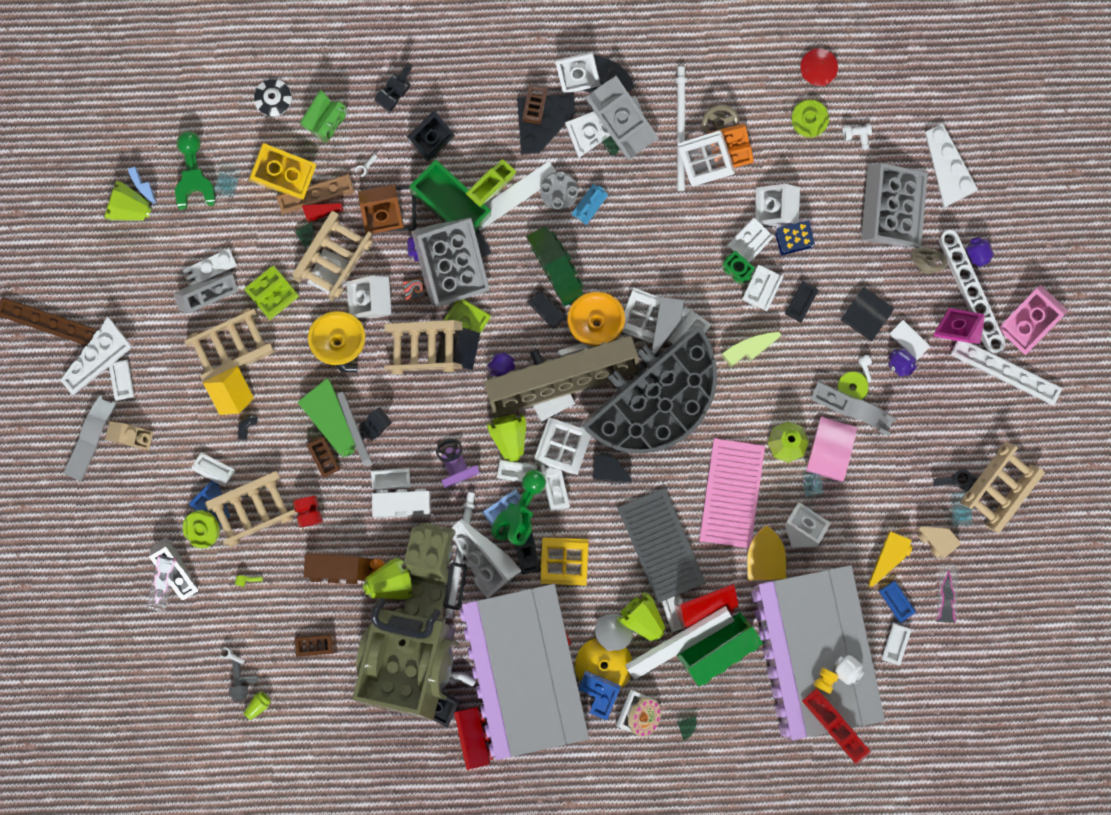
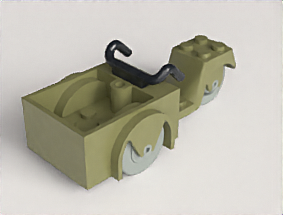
M421 523L412 528L404 559L412 579V591L409 592L412 596L407 598L405 608H399L395 611L382 609L386 603L384 598H379L372 608L370 615L372 623L365 630L357 653L356 670L358 678L352 700L367 706L429 720L434 719L438 699L446 700L447 696L443 695L441 691L446 687L452 671L453 651L451 646L459 647L460 645L459 642L453 640L456 629L445 624L446 618L443 617L449 576L447 567L453 551L452 539L456 533L454 529L428 523Z

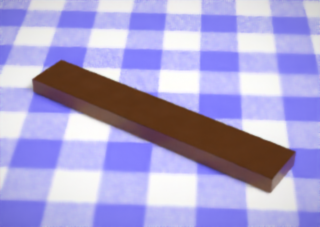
M3 297L0 302V317L85 346L90 343L98 329Z

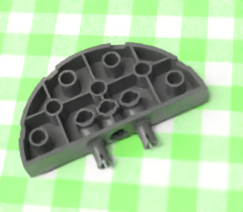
M694 325L657 357H655L646 344L641 347L642 349H638L637 354L646 362V367L629 382L624 380L617 369L612 371L613 375L609 374L607 378L616 386L617 392L581 422L579 426L602 444L629 453L656 452L674 446L689 436L705 418V414L713 402L717 384V367L712 346L700 326Z

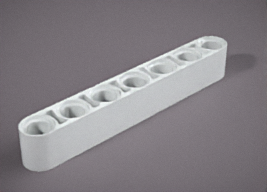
M947 230L940 236L939 245L944 256L947 258L950 270L968 310L977 313L975 310L976 305H981L984 308V323H989L992 326V330L988 332L983 328L981 339L988 352L997 354L1005 347L1004 337L958 234L953 230ZM951 236L953 244H947L944 241V237ZM958 253L961 256V261H954L952 254ZM961 270L967 271L968 279L961 278ZM968 288H974L976 296H970L967 292ZM991 340L999 342V349L992 348Z

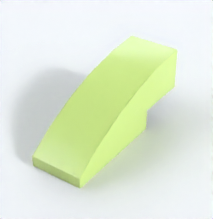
M774 332L751 337L732 346L721 356L730 367L734 366L745 356L752 361L780 338L781 334Z

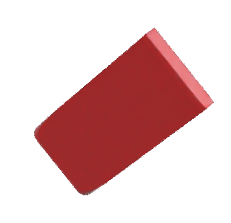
M341 203L302 205L307 222L327 217L331 211L338 213L344 210Z

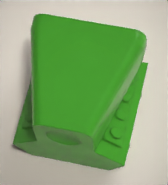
M320 89L301 119L300 125L313 133L321 141L327 143L346 117L348 111L341 102H331Z

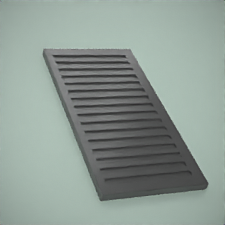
M665 488L617 508L657 603L706 584Z

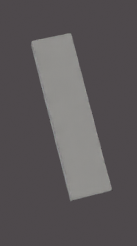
M340 392L336 397L360 458L365 466H370L373 463L347 397L343 392Z

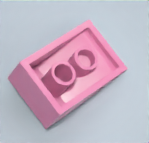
M1040 285L999 328L1001 333L1026 355L1060 321L1068 310Z

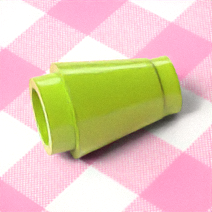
M260 691L254 695L243 714L249 720H253V718L269 708V704L272 701L265 693Z

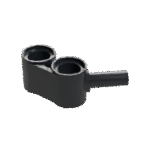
M406 63L399 75L394 73L386 83L387 88H382L374 99L377 104L388 112L394 109L400 98L405 95L411 86L407 81V76L413 67L411 63Z
M381 407L373 411L359 425L363 440L369 438L373 441L392 424V421Z
M961 469L949 477L933 479V486L952 484L967 492L978 478L969 471ZM958 474L966 476L964 484L959 483L957 480Z

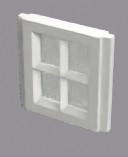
M721 130L678 143V148L692 187L735 174Z
M633 288L624 311L625 325L622 333L653 344L661 298Z
M548 418L534 460L578 475L591 436L580 427Z

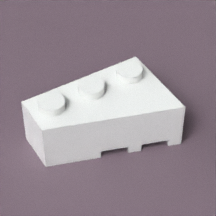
M397 489L394 493H388V490H376V493L372 494L373 518L431 516V493L426 491V489H415L414 492H407V489Z

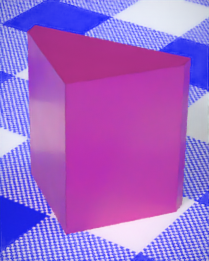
M949 308L934 332V337L980 344L985 315Z

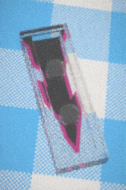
M158 555L146 609L165 612L176 567V558Z
M939 564L936 622L957 623L959 565Z

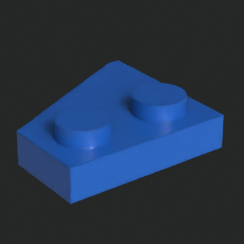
M211 481L189 503V506L195 511L204 510L211 513L221 528L222 525L216 512H213V510L208 511L205 506V502L223 495L219 484ZM224 504L223 511L228 520L230 514L226 504Z

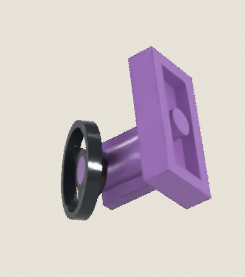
M453 438L442 441L436 448L438 459L445 463L450 477L441 480L444 488L480 474L477 465L469 469L467 468L462 457L463 447L460 441ZM454 442L452 446L440 449L446 443Z

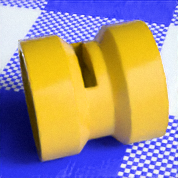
M822 667L819 672L820 677L814 681L813 686L831 694L832 686L839 677Z

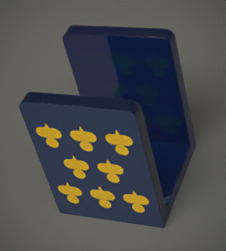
M809 220L777 228V232H775L781 256L811 249L815 245Z

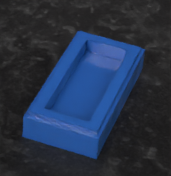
M895 580L878 591L899 623L916 613Z

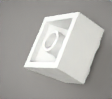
M788 184L756 187L755 219L762 226L784 227L799 223L800 187Z
M368 276L347 281L349 314L357 319L379 318L391 315L389 277Z

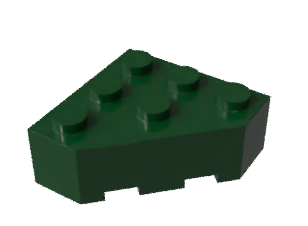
M544 226L527 235L526 238L533 253L564 307L584 295L582 291L584 285L580 278L575 276L578 272L570 262L571 257L567 250L564 249L561 241L558 240L554 231L550 232Z

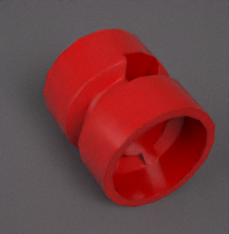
M317 495L293 501L294 510L299 514L296 517L299 528L323 522L321 511L317 510L319 507Z

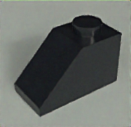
M600 452L599 455L595 456L593 480L631 484L632 478L616 458L611 457L610 453Z
M531 531L524 545H515L522 575L541 571ZM520 532L517 534V540L520 537Z

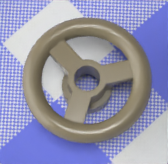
M723 104L715 105L708 109L702 119V129L705 135L710 132L707 125L709 118L716 130L723 129L727 123L732 121L733 126L739 125L737 112L732 107ZM725 110L731 115L726 117L722 112L716 111Z
M926 247L916 248L910 255L912 262L925 274L942 271L948 265L947 258L935 249ZM920 253H928V254H932V255H923V254H920ZM937 259L942 261V264L939 266L935 265Z

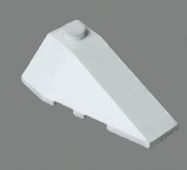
M463 519L459 520L452 527L456 531L453 537L459 551L464 553L467 559L465 562L467 567H471L475 584L487 599L521 572L509 555Z

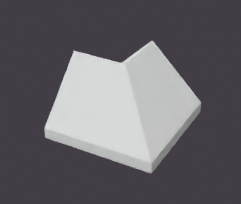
M798 502L785 524L792 548L817 547L831 523Z

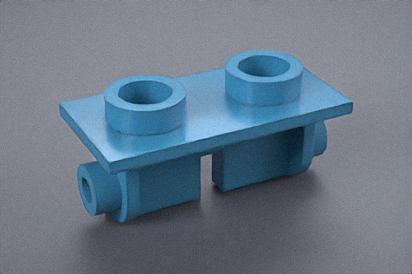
M592 184L571 215L587 225L609 194L604 192V189L599 185Z

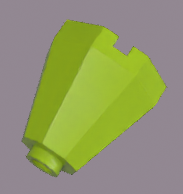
M115 181L104 219L110 221H144L145 217L149 218L152 207H149V201L127 185Z
M516 414L493 419V424H490V421L486 422L489 434L504 459H509L510 462L520 459V456L524 455L526 433L524 414H519L520 417L516 418Z
M787 421L772 429L767 444L774 458L790 463L804 456L809 440L802 426ZM788 437L792 438L793 443L788 441Z
M399 558L390 560L366 577L363 584L365 594L371 598H410L412 594L409 592L412 591V584L407 568L403 569L401 566L404 565L403 560Z
M643 592L640 594L642 598H634L621 610L622 617L618 616L616 619L622 625L650 641L655 639L657 641L664 635L665 626L653 598L648 593Z

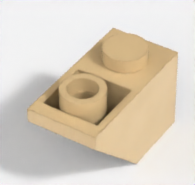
M109 421L105 440L149 450L153 431Z
M923 526L917 529L919 533L917 536L924 544L927 542L930 545V551L936 558L944 559L962 544L950 529Z

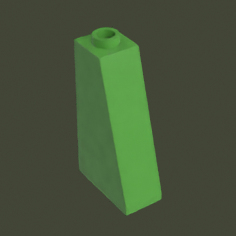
M327 378L297 403L342 458L348 457L355 452L356 445L336 397L337 394L334 386Z

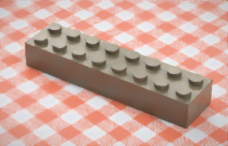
M629 336L620 337L616 341L609 343L604 342L593 348H584L574 354H565L558 359H549L538 365H529L519 371H510L503 376L491 377L484 381V385L495 418L611 382L607 376L609 374L613 375L612 371L615 369L618 370L623 378L640 373L641 371L632 337Z

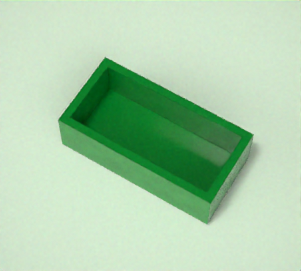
M436 159L409 186L410 192L443 223L471 218L474 231L476 232L491 217V210L485 204L481 207L468 197L466 193L469 190Z
M741 612L733 616L734 622L676 655L698 687L707 684L713 677L725 672L728 667L740 662L743 657L750 652L756 651L763 644L754 627Z

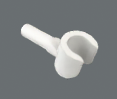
M374 154L363 166H357L355 172L357 173L360 168H363L364 173L360 177H365L368 174L367 169L376 160L377 156Z
M864 355L858 362L865 372L867 382L870 383L872 379L867 366L872 361L868 355Z
M223 648L228 650V655L226 657L220 655L221 658L231 659L240 664L244 663V660L235 656L230 648Z

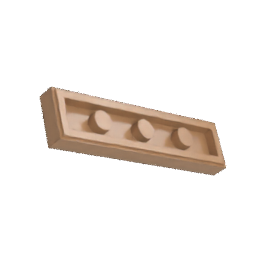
M346 174L308 186L303 200L287 194H281L276 197L281 214L284 215L303 209L302 205L320 204L355 193L350 175Z

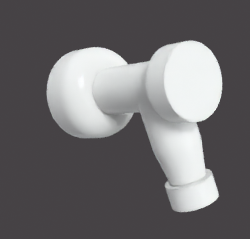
M870 123L856 128H851L850 125L843 126L842 130L845 141L851 140L854 135H860L862 150L869 149L868 135L872 134Z

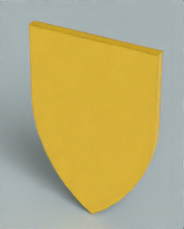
M767 525L754 536L750 543L747 555L748 581L786 579V553L784 545L776 532Z

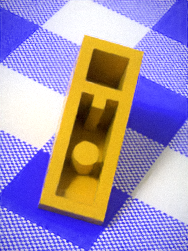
M891 531L888 532L868 582V587H873L897 566L906 555H910L913 545H910L912 540Z

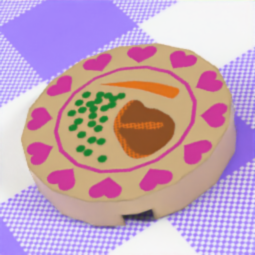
M649 698L638 700L640 702L637 705H633L628 717V725L631 727L632 733L641 737L653 733L658 727L661 718L659 704L657 701Z

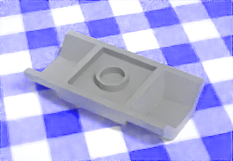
M617 76L611 78L585 97L628 161L659 139Z

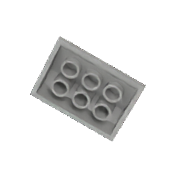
M884 163L868 165L862 241L921 248L928 173Z
M471 218L430 225L411 231L429 300L436 308L490 290Z

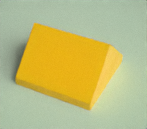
M238 365L203 382L219 415L240 414L254 399Z

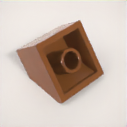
M395 184L358 191L366 234L368 231L374 234L403 228Z

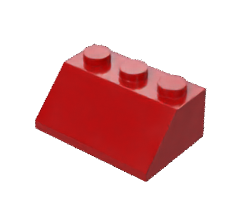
M732 584L677 605L674 608L682 628H689L726 606L730 614L735 613L734 609L739 607L735 586Z
M478 707L454 712L466 770L490 765V760H493V757H491L490 750L486 746V741H489V737L486 736V731L482 727L481 722H485V719L482 717L481 710L479 711Z

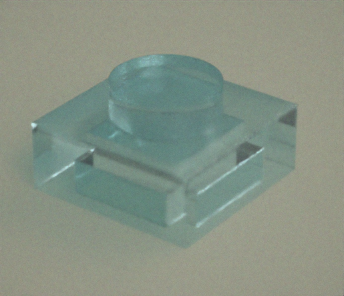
M220 173L214 191L233 198L239 179Z
M821 475L803 478L805 497L823 494Z
M952 506V525H972V509L965 506Z

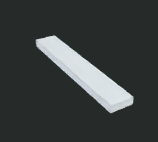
M957 341L950 354L1053 406L1063 389L972 343Z
M726 606L625 666L635 680L734 622V619Z

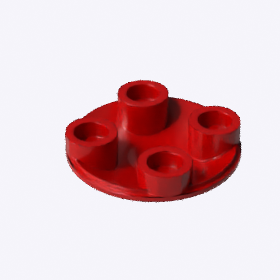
M813 49L802 58L800 65L801 75L812 85L826 86L836 77L838 62L835 56L828 50Z

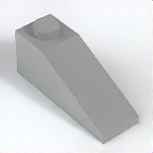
M228 274L190 285L173 294L178 309L191 313L238 292L233 274Z
M661 297L652 353L655 356L658 355L682 322V317L686 318L687 306H684V300Z
M167 538L150 547L149 557L156 567L158 555L176 559L172 570L168 574L167 581L181 600L198 591L178 552Z

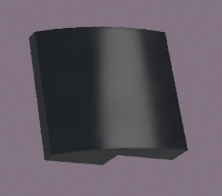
M863 287L840 320L872 342L895 308Z

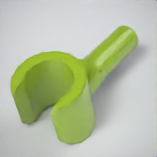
M239 575L236 577L235 585L245 587L246 581L259 582L263 581L262 577Z

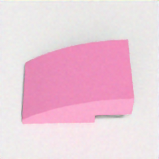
M820 417L805 471L843 482L858 427Z

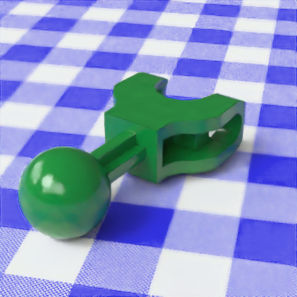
M192 131L182 132L178 136L176 144L178 150L185 155L186 171H182V179L175 187L177 207L179 210L187 209L188 197L195 191L203 193L208 206H215V188L208 179L204 178L203 171L197 167L196 153L201 147L200 137Z
M530 470L524 474L522 478L524 491L518 504L509 503L508 507L496 517L491 528V534L495 539H509L513 545L522 546L526 543L532 531L531 518L533 515L527 508L534 494L541 493L546 487V477L539 470ZM503 527L501 534H499V529ZM520 532V537L517 540V534Z

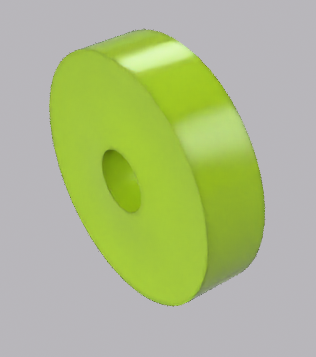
M848 372L839 379L837 390L862 400L868 392V382L862 374ZM850 384H854L856 386V390H850Z

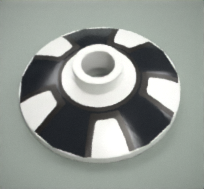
M278 79L263 81L254 92V103L257 109L267 116L274 117L283 114L288 110L292 101L289 87ZM274 93L276 96L274 99H269V94Z

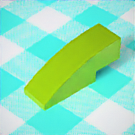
M502 159L466 195L481 207L510 182L517 171Z

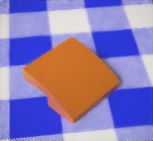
M745 123L720 129L723 133L733 167L754 163ZM718 142L710 144L712 154L721 152ZM722 156L714 158L716 168L725 166Z

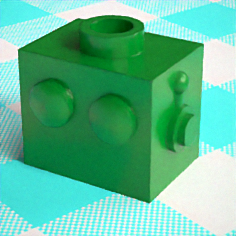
M736 250L732 255L726 256L725 262L721 267L726 274L730 275L740 285L747 280L749 281L755 270V267Z

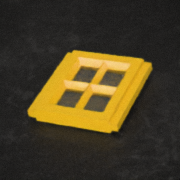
M542 537L540 584L587 586L589 539Z

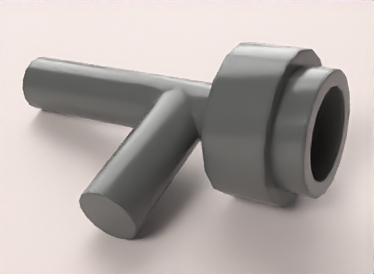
M232 660L234 687L229 688V697H231L232 701L246 700L247 695H249L248 686H242V684L257 683V675L241 676L240 663Z

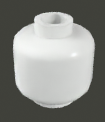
M847 655L844 658L839 657L834 664L836 667L834 673L847 685L856 684L864 675L863 665L851 655Z

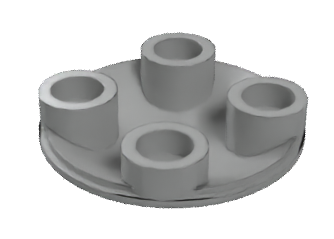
M554 172L542 181L540 195L548 207L555 210H563L575 202L578 195V187L575 180L569 174Z
M611 613L602 616L594 628L597 640L607 651L624 649L629 645L633 637V631L616 619L618 616L622 617L619 614Z

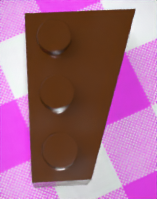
M305 554L303 577L310 578V582H322V579H328V583H340V580H346V584H357L358 581L365 582V578L371 575L373 571L370 567V562L373 559L357 556Z

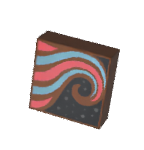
M422 279L403 281L406 301L425 298Z

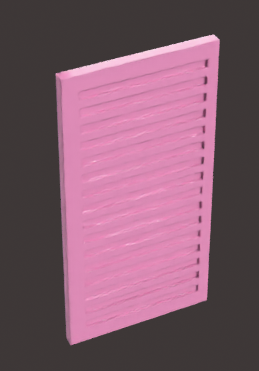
M714 438L700 542L749 548L753 537L765 446Z

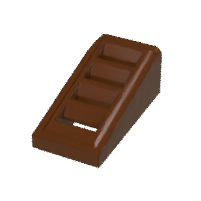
M529 84L522 118L523 122L541 125L548 87ZM532 90L541 91L543 95L532 94ZM531 97H532V98H538V99H542V100H541V102H537V101H531L530 99H531ZM529 104L540 106V109L530 108ZM528 111L539 113V115H529Z
M323 434L306 442L323 478L340 470ZM320 442L323 443V445H321V446H319V447H317V448H315V449L313 448L314 445H316V444H318V443H320ZM326 449L327 452L317 456V452ZM327 456L330 457V459L322 463H320L319 461ZM333 463L334 465L326 470L323 469L328 464Z
M336 634L294 637L296 657L337 653ZM318 639H321V651H319ZM304 640L306 645V652H303L302 641ZM310 640H313V650H314V651H311V643H310Z

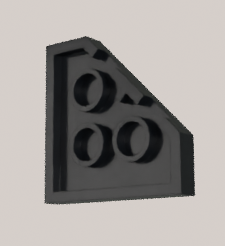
M574 94L546 96L541 125L522 121L526 97L517 98L521 155L540 154L548 143L561 131L565 122H568L575 115ZM531 97L530 100L541 102L542 99ZM529 104L530 108L540 109V106ZM528 111L529 115H539V113Z

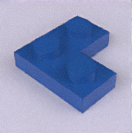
M585 671L578 690L596 697L589 713L608 720L621 685Z

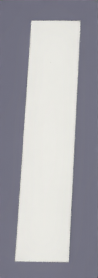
M549 161L486 203L485 205L491 210V217L479 230H482L539 191L545 177L556 172Z

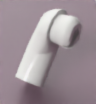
M451 672L448 681L453 686L458 680L469 687H473L476 679L464 672Z

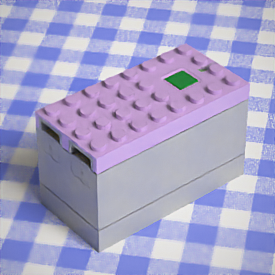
M852 565L754 586L753 591H750L752 602H756L758 609L754 610L756 621H760L762 628L758 629L759 636L765 642L766 648H763L764 659L769 661L770 667H767L769 679L773 680L774 686H771L773 698H776L778 705H775L777 717H780L782 724H779L781 736L788 740H797L828 733L803 704L802 700L817 688L813 686V683L820 677L819 672L823 667L834 673L836 668L834 664L839 657L844 658L847 655L853 656L863 665L864 675L856 684L852 683L850 685L845 684L838 678L837 682L832 686L831 694L820 689L818 690L851 728L884 722L883 708Z
M555 584L462 604L463 609H459L461 620L466 622L467 628H464L465 639L470 641L471 647L468 648L470 660L472 659L475 662V667H472L474 679H478L480 685L476 687L478 698L483 699L484 705L480 706L482 717H487L488 724L485 725L486 736L491 737L492 744L489 745L491 757L495 756L496 760L589 740Z

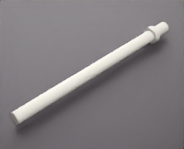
M681 66L677 67L676 78L677 191H685V166L678 148V143L685 141V83H687V78H685V67Z
M471 492L467 493L466 503L463 504V507H465L463 520L469 525L472 509L475 508V505H473L475 493ZM457 547L455 562L462 564L464 553L459 551ZM454 566L448 605L455 606L461 574L460 567ZM446 608L445 617L452 619L454 610Z

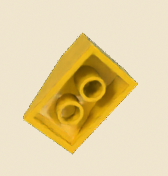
M263 143L260 146L248 181L303 200L317 164Z

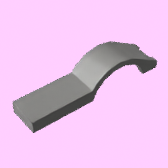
M820 381L811 397V400L840 414L868 423L887 436L891 433L889 429L892 422L897 420L896 417L864 400L854 398Z
M98 396L85 419L79 440L63 474L82 482L97 450L101 432L108 418L114 412L117 402L113 401L110 403L103 400V396Z

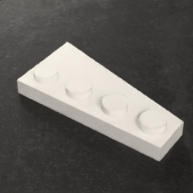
M636 95L631 97L642 112ZM595 112L565 122L578 158L610 137V134Z
M943 123L926 131L925 136L943 208L977 192L978 189Z
M107 317L102 327L95 333L93 339L83 349L81 355L74 361L61 379V382L72 395L78 393L133 348L110 317Z

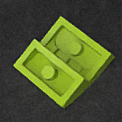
M274 265L244 288L269 320L273 319L299 297Z

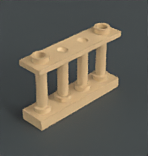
M331 211L293 272V279L300 283L302 279L307 278L330 291L329 300L333 302L335 297L339 298L344 289L342 286L365 250L368 251L373 243V240H371L372 233L368 231L365 237L358 235L341 225L339 214ZM338 231L359 243L360 245L356 252L352 253L331 241L329 237L331 232ZM327 246L348 258L350 261L346 268L343 269L320 256L321 248ZM317 262L340 275V278L333 285L310 272L311 264Z
M247 308L233 319L200 334L195 332L187 336L188 339L184 341L188 347L194 346L204 368V374L200 375L203 382L237 365L240 369L275 353L270 343L266 344V342H263L252 318L258 315L255 309ZM246 321L257 345L255 347L256 350L250 353L248 350L246 351L235 327L236 324ZM225 329L229 330L239 352V358L235 360L228 358L217 334ZM211 337L222 361L221 366L215 369L211 367L200 341Z
M446 320L385 324V332L392 333V336H394L393 365L384 366V370L391 371V374L401 375L403 371L443 369V372H455V369L462 368V364L453 362V334H455V330H462V322ZM438 331H444L445 363H436V335ZM420 332H426L428 335V364H418V336ZM403 333L411 335V365H401V336H403Z
M1007 442L999 448L998 453L971 489L964 494L960 504L970 509H973L975 506L988 518L985 526L997 533L1002 531L1045 473L1041 468L1030 464L1027 467L1014 455L1018 447ZM1008 461L1023 472L1017 482L1002 470ZM997 476L1011 487L1006 497L991 485ZM985 491L1000 503L994 513L979 500Z
M277 471L205 502L208 511L213 510V512H216L227 536V539L222 542L223 546L229 545V547H233L239 544V540L278 522L284 524L293 520L292 516L295 515V510L287 511L276 487V482L280 478ZM265 486L266 489H269L280 513V516L271 520L258 494V489ZM247 494L249 497L251 496L263 522L253 528L241 504V497ZM229 502L231 505H234L245 529L244 532L234 535L223 511V505Z

